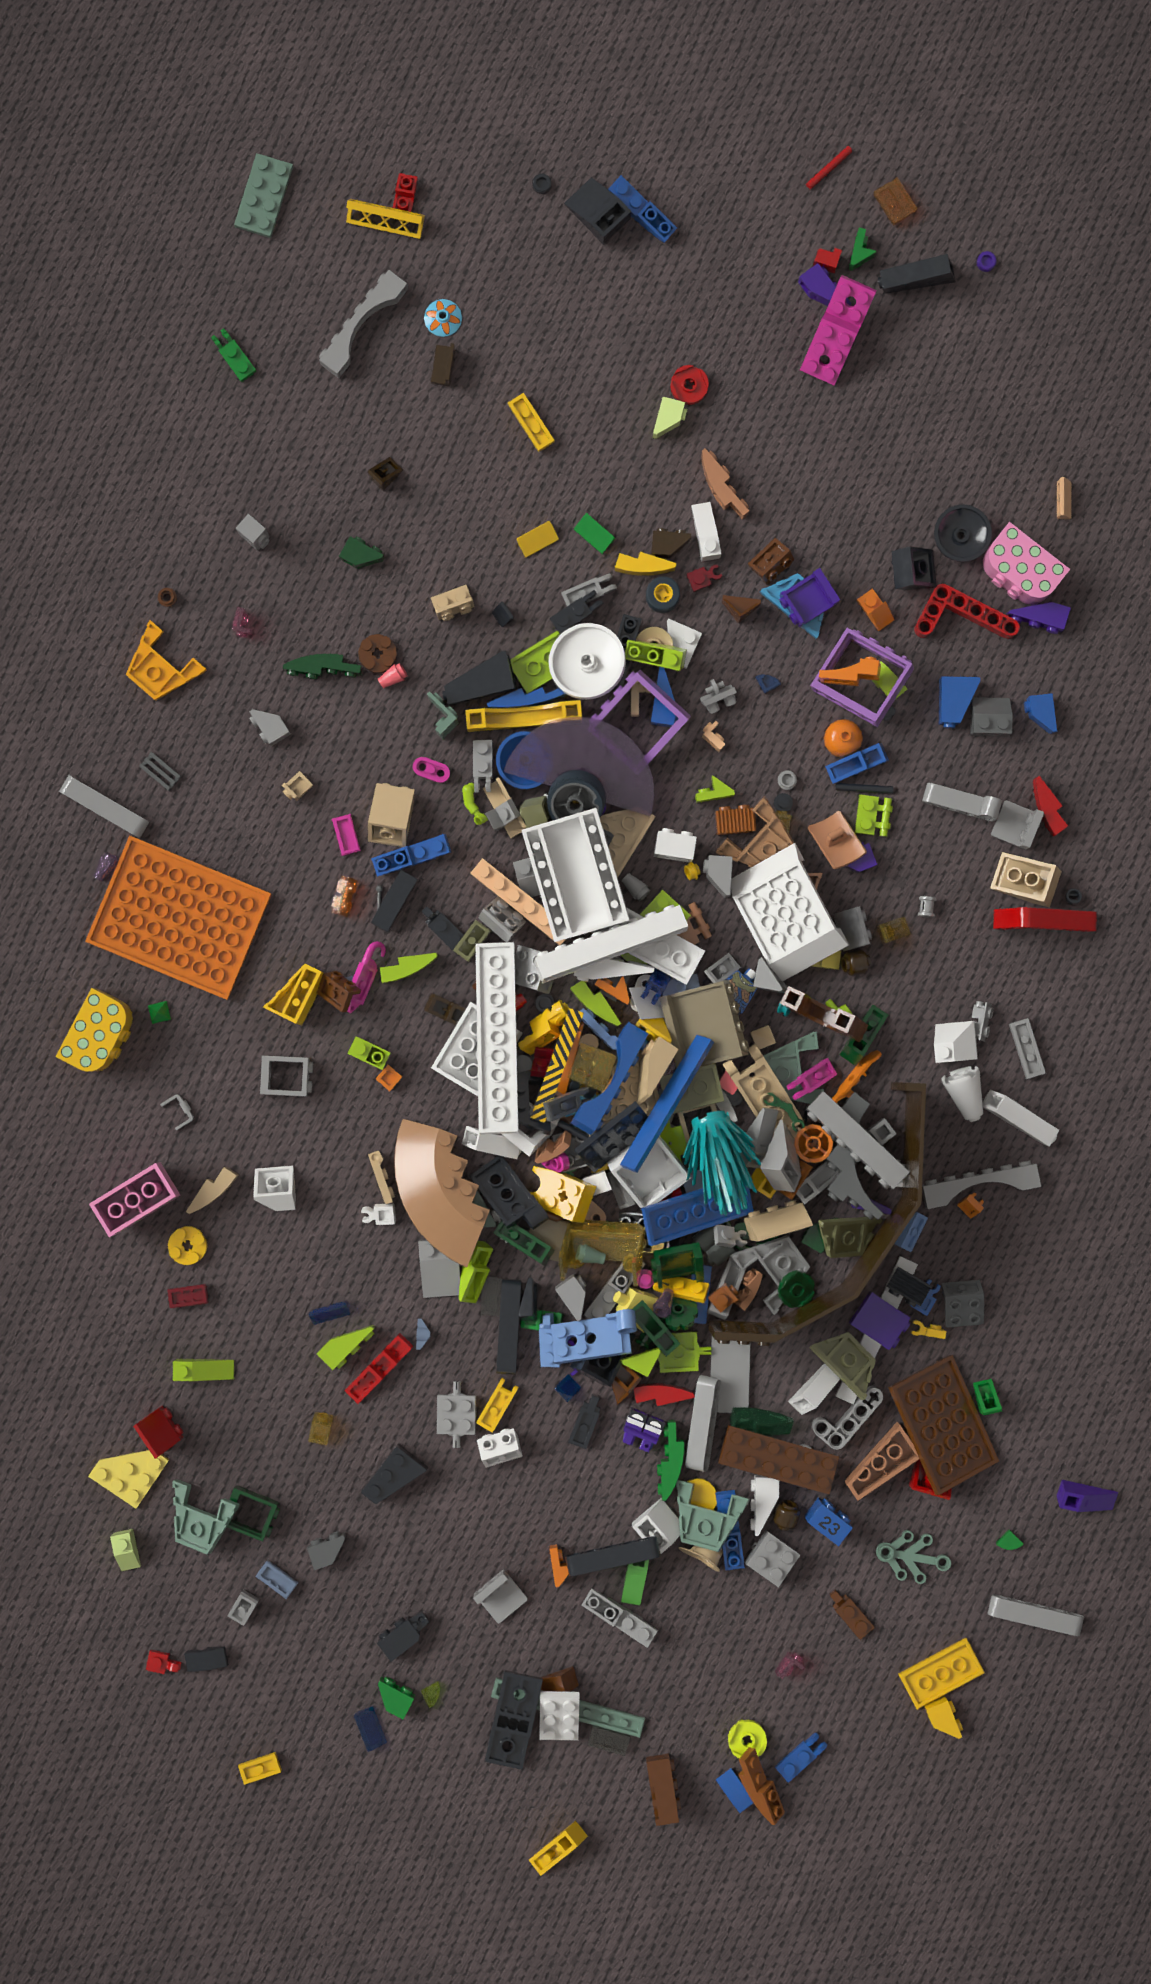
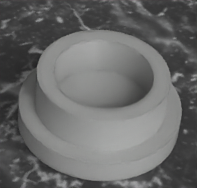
M783 771L778 776V785L784 790L792 789L797 783L796 775L791 771Z

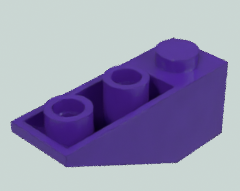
M818 263L803 273L798 280L799 285L809 298L826 306L829 305L837 283L832 282L828 277V271ZM846 298V303H847L849 306H852V304H851V302L849 301V299Z
M1050 602L1010 610L1006 615L1015 619L1018 623H1021V621L1029 623L1028 626L1038 629L1043 627L1047 628L1046 631L1049 633L1058 634V632L1061 633L1065 628L1070 607Z
M1062 1480L1057 1493V1500L1060 1508L1076 1512L1113 1510L1118 1492Z

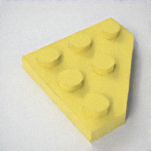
M149 1450L104 1458L98 1461L88 1477L136 1509L170 1459L162 1454L155 1459Z

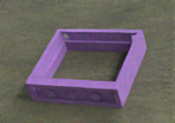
M846 628L820 670H833L852 641L904 671L877 713L870 711L821 683L819 673L810 686L817 694L878 727L910 677L914 667L911 663L912 661L907 659L906 656L900 657L895 654L896 652L887 646L885 648L881 647L875 639L863 637L859 630Z
M641 670L637 673L633 671L625 679L628 683L624 687L620 685L613 693L615 695L613 700H607L600 707L603 711L599 715L595 713L588 721L590 725L587 728L637 775L691 717ZM637 681L679 718L638 764L597 727Z

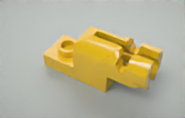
M559 1000L552 1005L551 1010L547 1008L543 1013L532 1019L530 1026L533 1034L526 1036L524 1040L518 1043L520 1049L532 1055L535 1047H544L558 1038L560 1035L558 1027L565 1021L569 1010L568 1005Z

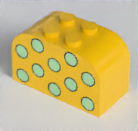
M91 988L56 1057L82 1071H102L106 1069L113 1059L119 1057L122 1051L120 1049L122 1042H126L131 1034L129 1029L132 1025L133 1017L129 1006L100 989Z

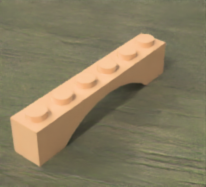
M482 858L472 870L471 875L554 941L545 908ZM566 939L557 941L555 943L560 946L565 942Z

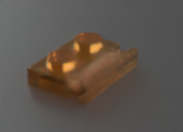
M898 177L873 193L893 226L917 211L916 205Z

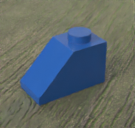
M1053 693L1029 696L1027 701L1024 702L1025 713H1028L1029 718L1049 734L1057 732Z

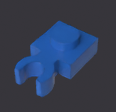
M930 1279L926 1281L929 1285L932 1282ZM937 1284L934 1289H930L921 1306L916 1305L913 1308L927 1316L937 1300L932 1295L940 1290V1285Z

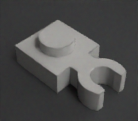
M716 1225L714 1227L715 1245L731 1248L735 1245L743 1247L747 1244V1241H743L740 1237L745 1236L747 1233L744 1230L735 1232L734 1227Z

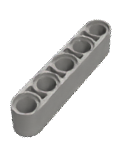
M69 775L59 790L60 793L138 838L142 836L149 824V821Z
M700 1375L698 1378L686 1454V1468L702 1472L708 1470L721 1388L720 1379Z
M992 1594L988 1609V1615L1073 1636H1080L1084 1616L1077 1613L1026 1601H1017V1599Z

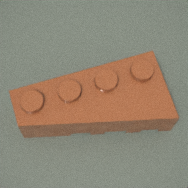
M898 1422L894 1424L845 1479V1483L857 1501L919 1460L913 1443Z

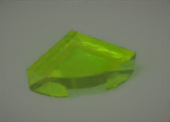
M438 1681L421 1689V1693L429 1708L434 1706L438 1700L440 1693Z

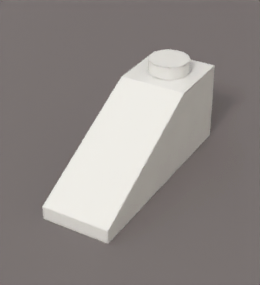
M711 503L691 505L701 562L719 559L721 557V549Z

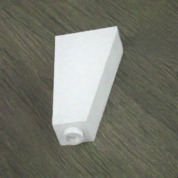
M990 1090L982 1102L983 1108L1046 1146H1050L1057 1138V1133L1059 1132L1057 1128L1006 1095Z

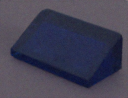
M342 1301L311 1310L308 1315L312 1323L316 1325L350 1315L347 1301Z
M373 1706L354 1714L368 1752L387 1743Z

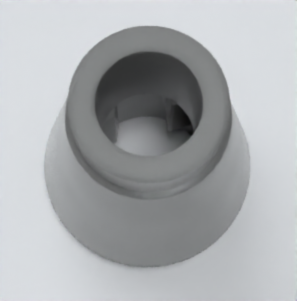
M630 873L622 880L634 899L641 901L650 892L648 885Z

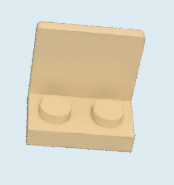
M467 585L431 597L439 620L443 619V621L454 618L453 615L461 613V615L467 614L474 607V602Z

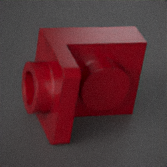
M535 1047L531 1076L545 1078L554 1049Z

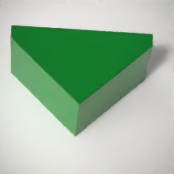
M992 1379L974 1382L973 1387L979 1412L982 1415L1002 1412Z

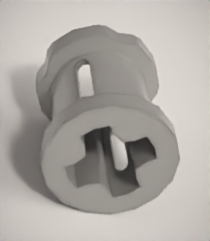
M920 896L921 905L918 916L935 917L933 909L936 898Z

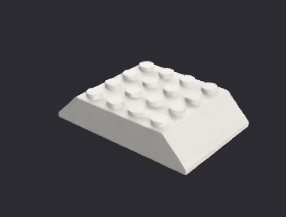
M597 808L522 830L554 942L629 920Z

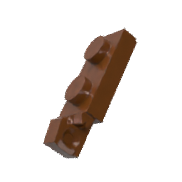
M836 1590L829 1594L835 1601V1604L832 1605L835 1611L860 1640L875 1628L846 1594L841 1597Z

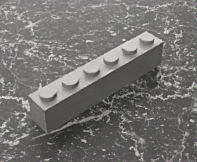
M824 1091L806 1109L809 1112L807 1115L814 1122L818 1120L823 1125L821 1128L829 1136L833 1134L837 1138L836 1142L843 1149L847 1147L852 1152L850 1156L857 1162L861 1160L866 1165L864 1169L872 1176L876 1174L880 1178L878 1182L884 1188L888 1189L890 1187L894 1189L909 1173L900 1162Z

